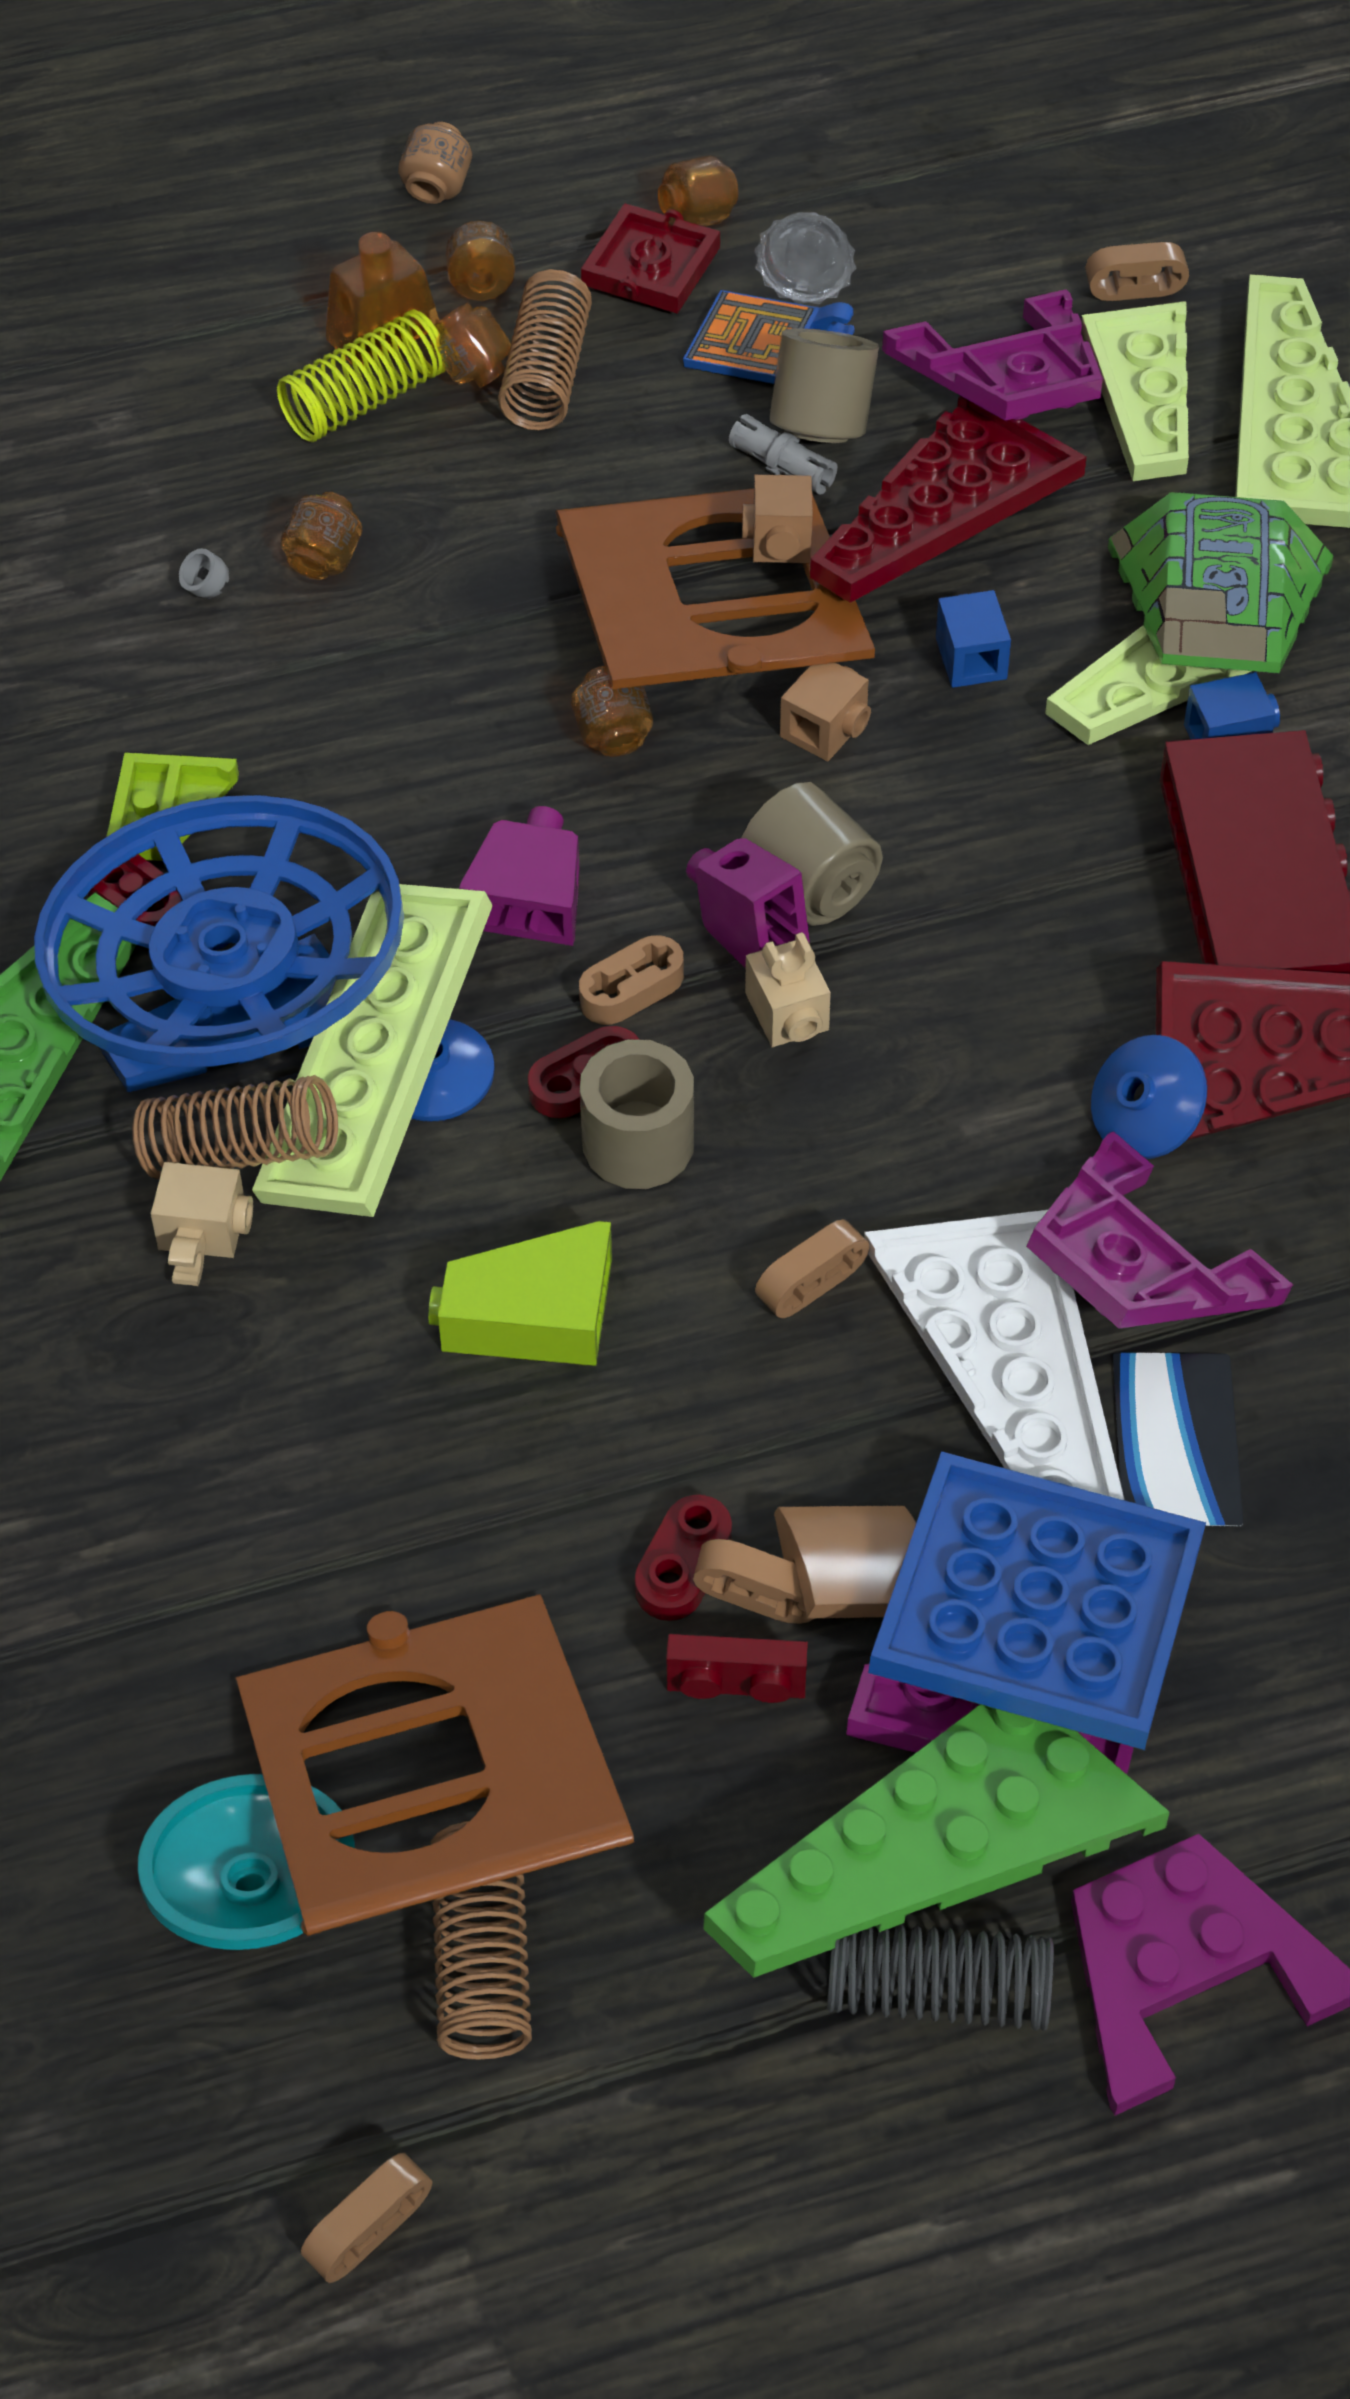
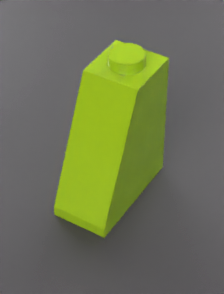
M597 1221L447 1262L443 1287H432L429 1302V1325L439 1326L442 1352L596 1366L612 1263L611 1222Z

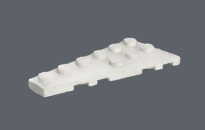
M1048 1210L864 1232V1238L869 1242L870 1246L868 1252L870 1258L1004 1468L1124 1500L1074 1289L1026 1247L1035 1226Z

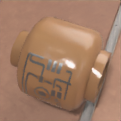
M436 122L434 124L420 125L409 134L399 162L398 173L407 191L414 198L430 204L441 203L443 200L452 199L460 193L471 164L472 150L460 131L449 123Z

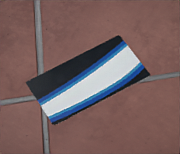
M1114 1353L1113 1370L1119 1470L1124 1500L1206 1522V1526H1241L1244 1521L1230 1356L1225 1353Z

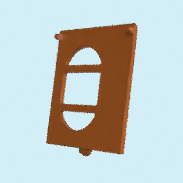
M754 488L562 509L555 512L557 517L556 534L559 538L563 537L612 689L871 659L875 657V647L856 600L849 603L810 578V563H802L812 588L811 591L691 605L681 603L669 566L753 557V539L741 538L667 546L679 535L699 526L721 522L742 523L743 504H753ZM813 494L810 562L814 554L830 538ZM815 611L800 625L790 630L767 636H732L698 625L700 623Z
M541 1594L409 1630L407 1619L403 1614L394 1611L382 1612L375 1615L368 1622L367 1632L369 1641L236 1677L303 1918L301 1929L307 1936L634 1843L633 1831L631 1830ZM410 1681L426 1683L450 1692L304 1733L313 1718L327 1705L345 1694L366 1686L385 1682ZM463 1715L467 1717L485 1767L483 1771L332 1814L321 1815L319 1813L304 1764L307 1758ZM487 1797L480 1811L464 1827L447 1838L422 1848L391 1853L370 1852L349 1847L335 1840Z

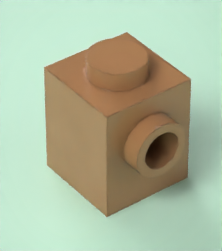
M755 475L753 504H743L742 539H753V562L810 563L813 519L811 476Z
M837 663L810 666L781 697L780 737L829 761L850 737H858L869 721L871 715V708L867 705L869 679L859 675L853 669Z

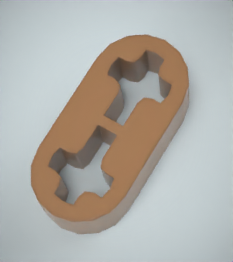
M1172 242L1102 248L1090 256L1085 266L1092 294L1103 301L1172 295L1181 290L1187 284L1189 278V270L1184 252L1180 246ZM1113 271V276H1109V272Z
M662 935L648 936L588 968L579 980L580 1009L583 1015L594 1023L613 1025L672 994L681 986L684 979L683 950L680 945L673 939ZM653 962L655 964L646 968L647 963ZM667 964V969L660 970L659 967ZM603 990L605 992L596 996V991ZM617 992L616 997L610 998L608 996Z
M844 1219L834 1221L771 1264L756 1284V1295L777 1317H790L853 1274L868 1255L869 1242L848 1221Z
M715 1539L702 1544L693 1581L704 1593L786 1623L801 1624L815 1619H807L795 1563L731 1540Z
M399 2153L393 2156L372 2173L312 2230L301 2248V2255L328 2283L338 2281L352 2271L416 2211L429 2194L433 2181L406 2153Z

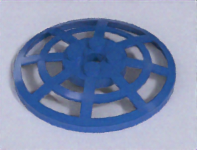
M261 795L223 796L188 802L152 813L120 828L96 843L69 867L53 887L40 912L34 936L35 964L46 998L61 1020L83 1039L109 1053L142 1063L172 1067H208L249 1061L286 1050L320 1034L347 1016L373 992L390 968L401 942L404 910L399 879L388 855L371 835L351 820L326 808L294 799ZM261 826L275 828L264 857L254 855L225 856L191 864L179 839L196 832L227 827ZM299 833H303L341 848L365 868L366 872L339 891H336L330 883L317 873L288 861ZM156 846L168 873L155 878L138 889L119 906L115 913L84 900L88 892L112 870L134 856ZM226 876H255L250 888L226 887L205 891L201 884V881ZM280 881H284L306 891L319 903L292 916L288 908L277 898L273 897ZM379 889L384 900L387 919L386 934L378 954L373 957L348 958L352 941L348 909ZM175 890L178 891L182 901L167 911L155 927L136 921L151 905ZM70 918L102 932L96 952V971L99 982L62 986L60 982L58 952L63 931ZM331 921L334 938L329 958L298 956V937ZM122 940L149 948L153 970L118 978L116 959ZM229 943H235V944H236L234 947H232V948H230V949H228V950H225V951H216V950H219V949L224 948V947L227 946ZM287 977L316 979L299 996L276 1010L272 1008L265 997L267 993L278 987ZM359 978L341 996L313 1015L287 1027L283 1023L316 1002L332 986L335 980ZM163 989L170 996L181 1001V1003L168 1020H165L143 1010L129 997ZM109 1001L114 1009L127 1020L147 1031L154 1032V1034L145 1043L112 1034L84 1019L74 1010L72 1005ZM241 1005L250 1019L217 1026L194 1025L207 1008H225ZM256 1032L261 1035L246 1041L215 1046L174 1047L181 1039L222 1040L246 1036Z

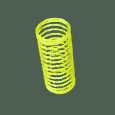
M415 309L409 310L402 317L394 318L393 322L389 321L383 327L375 328L373 333L368 332L364 334L363 338L359 337L354 339L353 343L345 344L343 349L338 348L334 350L333 354L329 353L324 355L323 359L315 360L313 365H305L303 370L298 369L293 372V375H287L279 379L277 395L281 409L291 427L302 439L311 443L321 439V437L326 436L327 430L333 432L336 431L337 425L345 426L347 419L354 421L357 418V414L363 416L366 415L367 409L375 410L377 403L380 405L386 404L387 398L395 399L397 393L404 394L407 388H416L417 382L422 384L426 382L427 377L434 378L444 373L446 370L445 362H448L445 361L447 357L443 358L442 355L446 354L447 356V352L444 351L446 349L445 346L438 349L444 345V342L437 328L424 313ZM410 317H414L418 322H420L429 334L437 352L439 367L437 366L436 356L427 337L420 330V328L410 320ZM410 326L421 337L428 349L432 365L424 358L422 351L413 338ZM395 328L401 332L402 341L395 335ZM385 333L391 337L393 348L385 340ZM375 338L381 342L383 353L375 345ZM365 343L371 347L373 358L365 351ZM397 344L405 354L412 372L409 370L406 363L404 362ZM355 349L361 353L364 365L356 357ZM388 351L392 354L394 360L396 361L402 377L399 375L398 371L394 367L391 358L388 354ZM345 354L351 358L354 371L346 362ZM378 356L380 357L386 369L388 370L392 382L389 380L388 376L384 372L382 365L378 359ZM335 359L341 363L344 376L336 368ZM369 363L372 365L373 369L375 370V372H376V374H377V376H378V378H379V381H380V383H381V386L379 385L378 381H377L376 378L374 377V375H373V373H372V370H371V368H370V366H369ZM325 365L331 369L334 382L326 373ZM359 368L361 369V371L363 372L365 378L367 379L371 391L369 390L368 386H367L366 383L364 382V380H363V378H362V375H361V373H360V371H359ZM315 370L321 374L324 387L316 379ZM417 370L423 375V378H418ZM349 374L352 376L353 380L355 381V383H356V385H357V387H358V389H359V391H360L361 396L359 395V393L357 392L356 388L354 387V385H353V383H352V380H351ZM407 375L413 380V383H408ZM305 376L312 381L315 394L306 384ZM339 379L341 380V382L343 383L345 389L347 390V392H348V394H349V397H350V400H349V398L347 397V395L345 394V392H344V390H343V388H342V385H341ZM397 380L404 385L402 389H398ZM286 383L291 385V392L296 408L304 423L314 433V435L311 434L297 418L287 395ZM387 385L394 391L393 394H388ZM330 386L332 387L334 393L336 394V396H337V398H338V400H339L340 405L338 404L337 400L335 399V397H334V395H333V393H332V391H331ZM377 390L384 396L383 399H378ZM320 391H321L322 395L324 396L326 402L328 403V406H329L330 410H329L328 407L326 406V404H325V402H324V400H323V398H322V396H321V394H320ZM297 392L303 399L311 415L314 426L310 423L309 419L305 415L299 402ZM366 394L374 401L372 405L368 404ZM356 399L364 406L363 410H358ZM346 404L354 412L352 416L348 415ZM336 410L344 417L343 421L338 420ZM326 415L334 423L333 426H328Z

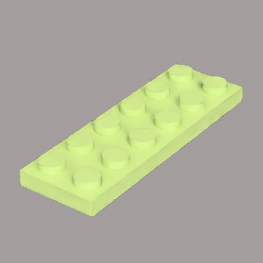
M400 884L404 922L401 942L390 968L373 992L352 1012L313 1037L297 1077L299 1079L316 1075L322 1078L330 1088L338 1114L336 1145L331 1154L324 1158L313 1156L307 1160L300 1158L293 1162L286 1160L282 1163L262 1164L252 1189L261 1203L374 1217L493 905L485 891ZM379 889L370 895L351 942L348 958L373 957L378 954L386 934L387 919L384 900ZM359 978L336 980L327 1005L341 996ZM308 1087L306 1100L310 1114V1135L315 1144L318 1119L316 1104ZM316 1088L323 1112V1134L318 1148L322 1150L326 1140L327 1120L323 1100L319 1090ZM287 1102L284 1109V1119L291 1138L292 1121L290 1107ZM279 1124L275 1131V1136L277 1140L279 1136ZM297 1137L295 1147L299 1151L302 1145ZM284 1139L282 1149L286 1153L289 1147ZM271 1141L269 1151L273 1155L276 1149Z

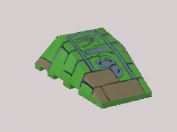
M1170 492L1111 536L1108 542V550L1112 558H1118L1120 561L1119 573L1123 582L1131 584L1133 589L1132 601L1136 610L1143 611L1145 614L1144 627L1161 663L1168 665L1280 673L1297 638L1298 627L1300 623L1305 622L1309 613L1310 602L1313 597H1317L1322 586L1323 576L1328 574L1333 562V554L1289 505L1282 500Z

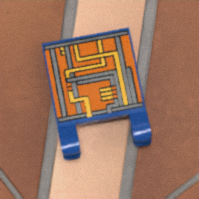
M720 290L683 358L684 367L774 384L783 330L805 328L853 335L855 332L854 326L845 325L850 322L853 316V308L849 304L841 302L818 308Z

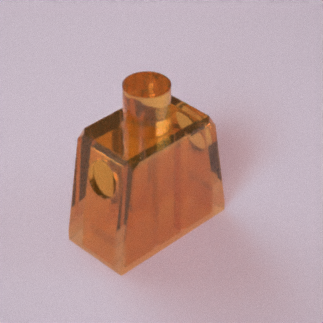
M370 232L363 235L358 243L360 255L335 266L331 271L326 339L335 349H343L345 344L353 343L354 339L359 337L363 338L364 334L368 332L373 333L375 328L383 327L389 321L393 322L394 318L402 317L404 313L412 309L424 313L437 329L440 328L439 318L424 269L397 241H391L386 234ZM410 317V320L420 328L424 335H427L428 333L422 324L414 317ZM410 326L414 340L421 338ZM395 328V335L402 341L401 332ZM385 333V340L393 348L391 337ZM375 338V345L383 353L381 342ZM365 343V351L373 358L371 347ZM355 349L356 357L364 365L361 353ZM345 354L346 360L352 365L351 358Z

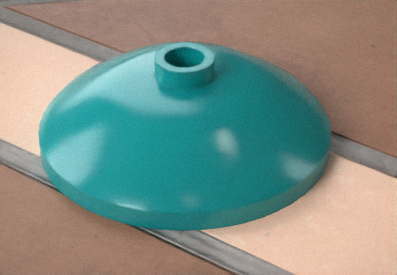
M263 1774L237 1775L199 1786L172 1802L151 1824L140 1847L138 1875L141 1892L149 1910L167 1929L196 1944L227 1950H245L272 1946L303 1934L301 1929L303 1918ZM312 1787L317 1808L321 1815L342 1811L326 1794ZM353 1834L335 1839L342 1844L355 1848Z

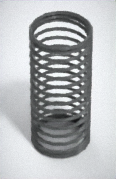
M900 1924L895 1930L889 1968V1929L881 1932L878 1931L873 1964V1930L871 1927L862 1931L857 1969L856 1933L836 1940L835 1948L831 1950L827 2009L830 2013L833 2010L837 2013L842 2010L849 1960V2012L854 2015L858 2010L865 1963V2012L868 2016H871L875 2009L882 1959L881 2007L883 2016L885 2018L888 2017L892 2007L899 1955L898 2015L901 2019L907 2016L915 1958V2017L919 2021L923 2018L932 1955L931 2018L934 2022L940 2018L948 1958V2020L953 2023L957 2016L965 1955L964 2020L969 2025L973 2020L982 1952L981 2023L984 2026L989 2023L998 1955V2025L1002 2028L1006 2023L1009 1987L1015 1953L1014 2026L1017 2029L1022 2026L1027 1975L1031 1956V2028L1034 2031L1040 2028L1044 2032L1048 2028L1051 2007L1054 1960L1053 1939L1050 1936L1047 1939L1041 1936L1037 1940L1034 1935H1031L1027 1938L1022 1959V1945L1018 1934L1016 1933L1010 1938L1006 1956L1004 1936L1001 1932H998L994 1936L989 1959L988 1937L985 1931H981L977 1936L972 1963L971 1933L968 1929L962 1932L956 1959L955 1934L949 1928L944 1934L939 1963L938 1930L935 1926L929 1929L923 1959L922 1931L916 1925L912 1929L906 1963L905 1927Z

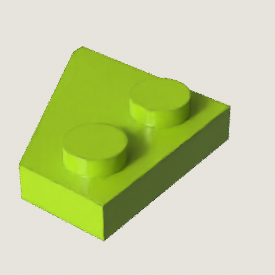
M124 753L107 837L120 828L152 813L188 802L225 796L238 781L237 759ZM190 835L180 837L181 843L183 844ZM156 846L139 854L146 860L163 861Z

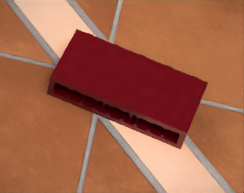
M1306 730L1165 742L1160 784L1202 964L1350 974V890L1347 889L1345 881L1348 869L1347 854L1344 844H1336L1334 840V804L1331 798H1323L1321 791L1323 785L1322 759L1319 753H1311Z

